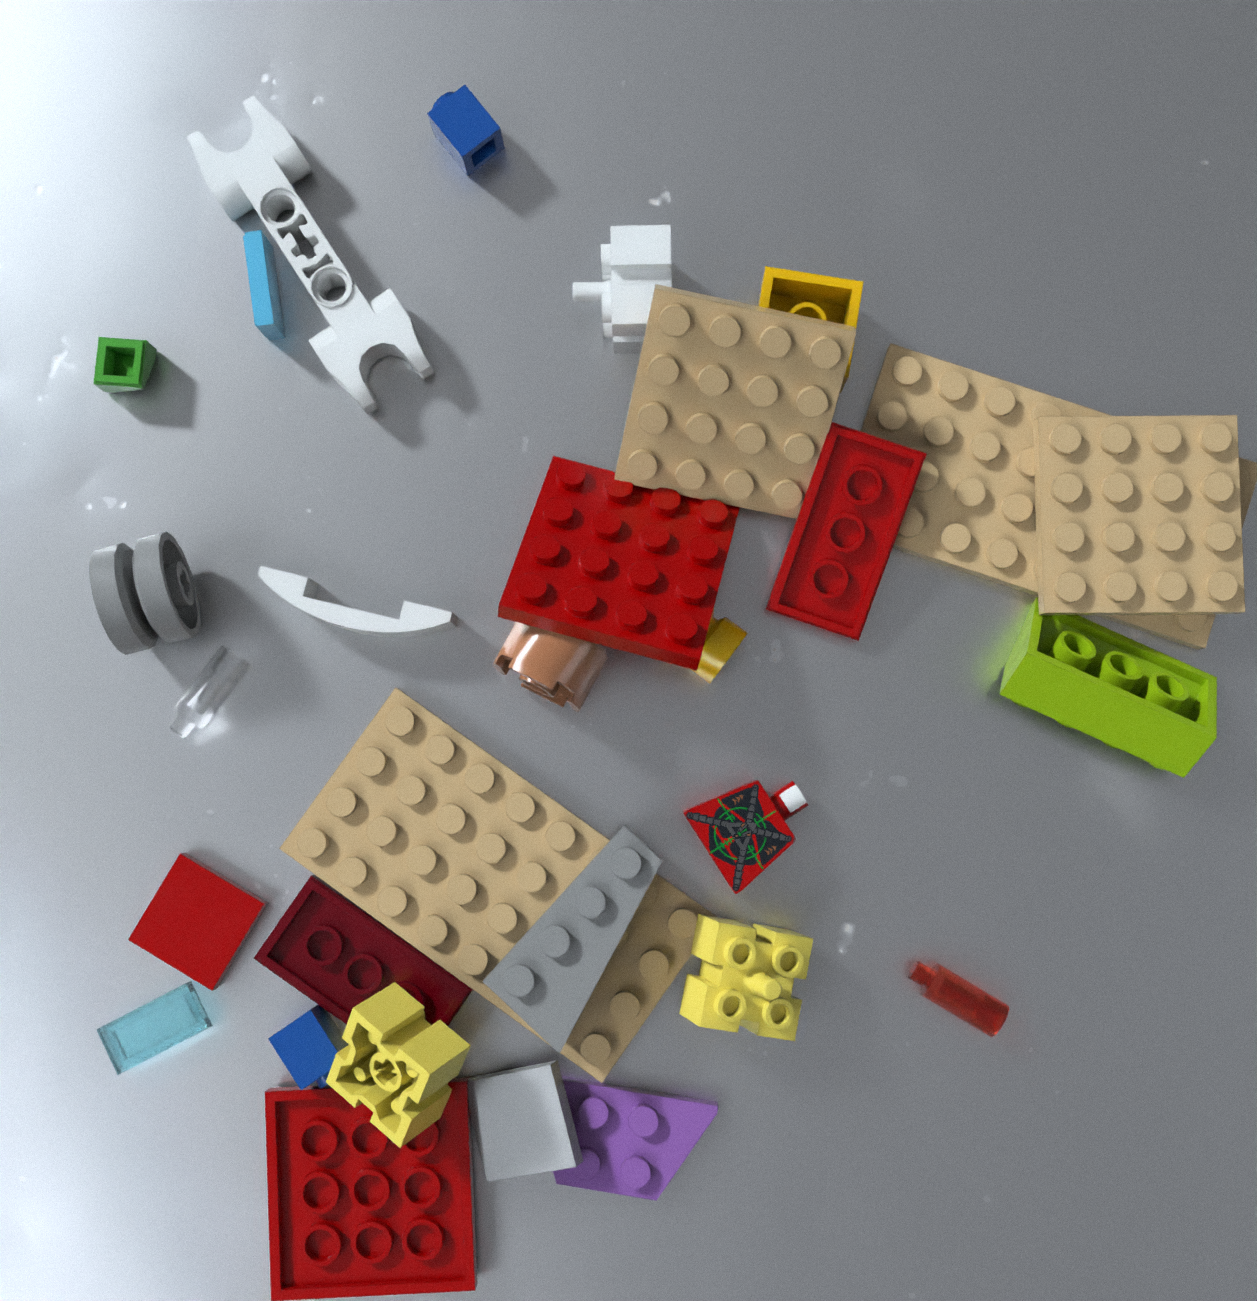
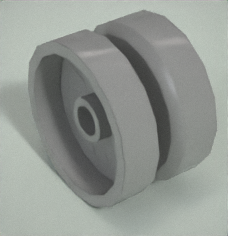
M163 532L138 539L134 550L125 543H120L92 552L89 561V577L93 600L103 628L118 651L128 655L151 649L156 645L158 636L171 644L194 638L199 634L201 619L196 586L185 555L171 534Z

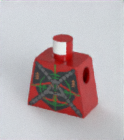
M753 780L689 807L683 811V814L732 891L737 894L796 841L795 836L785 821L809 805L793 781L768 796L758 780Z

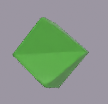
M99 337L93 384L102 391L109 393L144 390L156 359L157 349L147 340Z

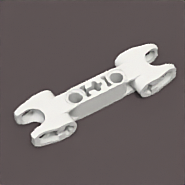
M253 95L243 102L245 110L250 116L253 130L250 140L242 149L232 152L217 150L199 130L187 138L197 158L203 179L231 221H235L254 208L330 324L329 327L308 341L335 381L360 404L368 415L379 408L367 381L370 367L378 359L387 356L401 357L412 366L422 379L428 377L434 371L425 357L418 333L410 317L393 291L389 288L367 302L292 187V184L313 172L310 165L285 126L266 110ZM295 210L293 216L288 221L276 222L278 215L283 211ZM305 239L314 253H316L311 259H307L298 243L303 242ZM337 286L346 287V291L340 299L336 301L326 300V296L332 288Z

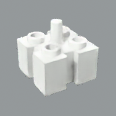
M671 225L610 226V244H601L602 282L573 283L574 302H602L603 337L613 338L614 354L641 353L655 284L672 287Z

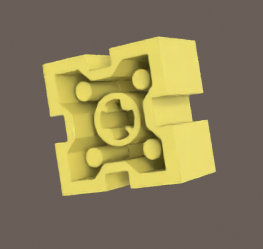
M698 914L691 954L701 959L699 975H686L679 1014L699 1027L738 1033L740 1025L757 1036L795 1041L802 1000L791 995L794 978L806 979L813 938L790 929L755 923L751 927L732 919Z
M394 982L352 1008L342 1039L349 1045L336 1053L326 1083L354 1108L362 1103L373 1112L370 1122L401 1148L441 1118L452 1091L448 1086V1082L459 1075L471 1045L441 1020L433 1025L425 1020V1007Z

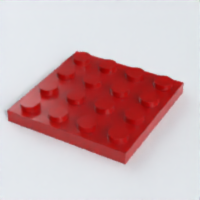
M553 456L499 602L498 617L697 671L740 507L727 505L714 499L703 500L679 495L674 489L663 487L650 489L635 486L632 482L614 480L615 472Z
M469 1077L453 1078L448 1082V1086L452 1091L441 1118L401 1148L370 1122L373 1112L362 1103L354 1108L330 1085H326L321 1089L318 1085L307 1086L303 1090H300L299 1086L269 1088L265 1091L271 1301L476 1290L478 1281L471 1116L468 1095Z

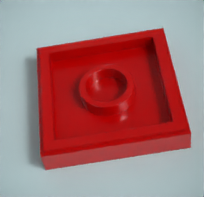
M180 853L128 940L213 991L220 985L268 902L189 854Z

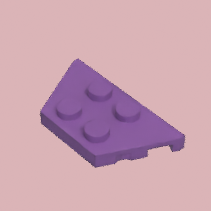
M562 1076L583 1162L574 1168L553 1171L556 1184L657 1201L717 1115L718 1102Z

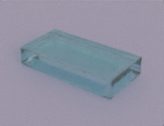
M192 981L102 1026L97 1029V1032L117 1075L213 1025Z

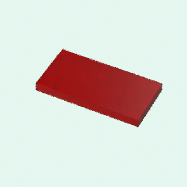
M831 422L768 599L766 610L859 641L927 453Z

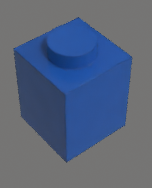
M463 85L455 92L443 94L436 100L432 110L427 113L433 134L467 176H470L505 149L501 128L466 85Z
M316 1005L268 1038L300 1090H303L314 1081L317 1082L320 1089L328 1085L326 1080L336 1053L349 1045L342 1039L343 1034L328 1011L320 1005Z

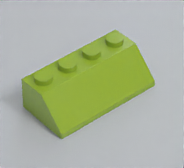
M1038 597L1035 598L1005 664L999 695L1010 699L1018 706L1030 708L1046 715L1067 728L1077 729L1099 739L1111 748L1121 749L1141 758L1155 768L1167 770L1184 778L1217 738V677L1079 615H1039Z

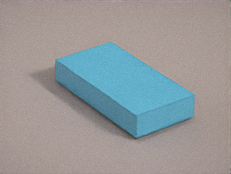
M262 230L244 232L243 240L255 326L269 341L284 339L285 330L273 246Z

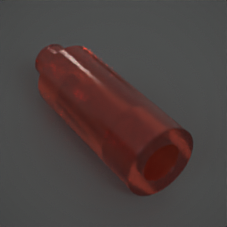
M916 961L909 971L908 978L921 986V996L989 1037L995 1036L1003 1026L1009 1012L1007 1004L939 963L930 968L920 961Z

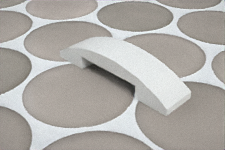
M264 566L259 568L258 576L281 598L324 622L349 631L382 637H415L442 632L457 625L458 617L451 611L405 600L399 619L316 600L315 597L319 584L309 577Z

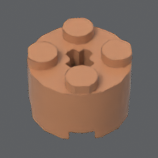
M515 622L493 662V667L503 675H507L509 669L520 674L521 687L561 707H564L567 701L571 705L570 708L579 712L608 657L605 654L606 649L599 644Z

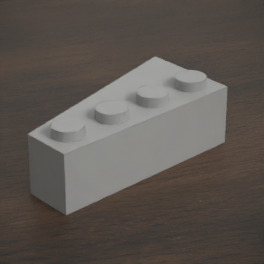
M626 825L615 834L482 981L559 1054L662 863V858Z

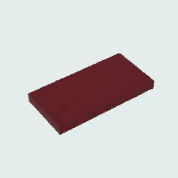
M316 875L310 876L253 958L346 1025L353 1007L394 982L425 1007V1020L431 1025L441 1020L449 1026L473 991L465 983Z

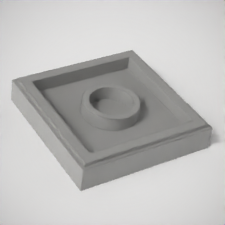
M558 1060L469 1078V1112L487 1182L574 1168L583 1162Z

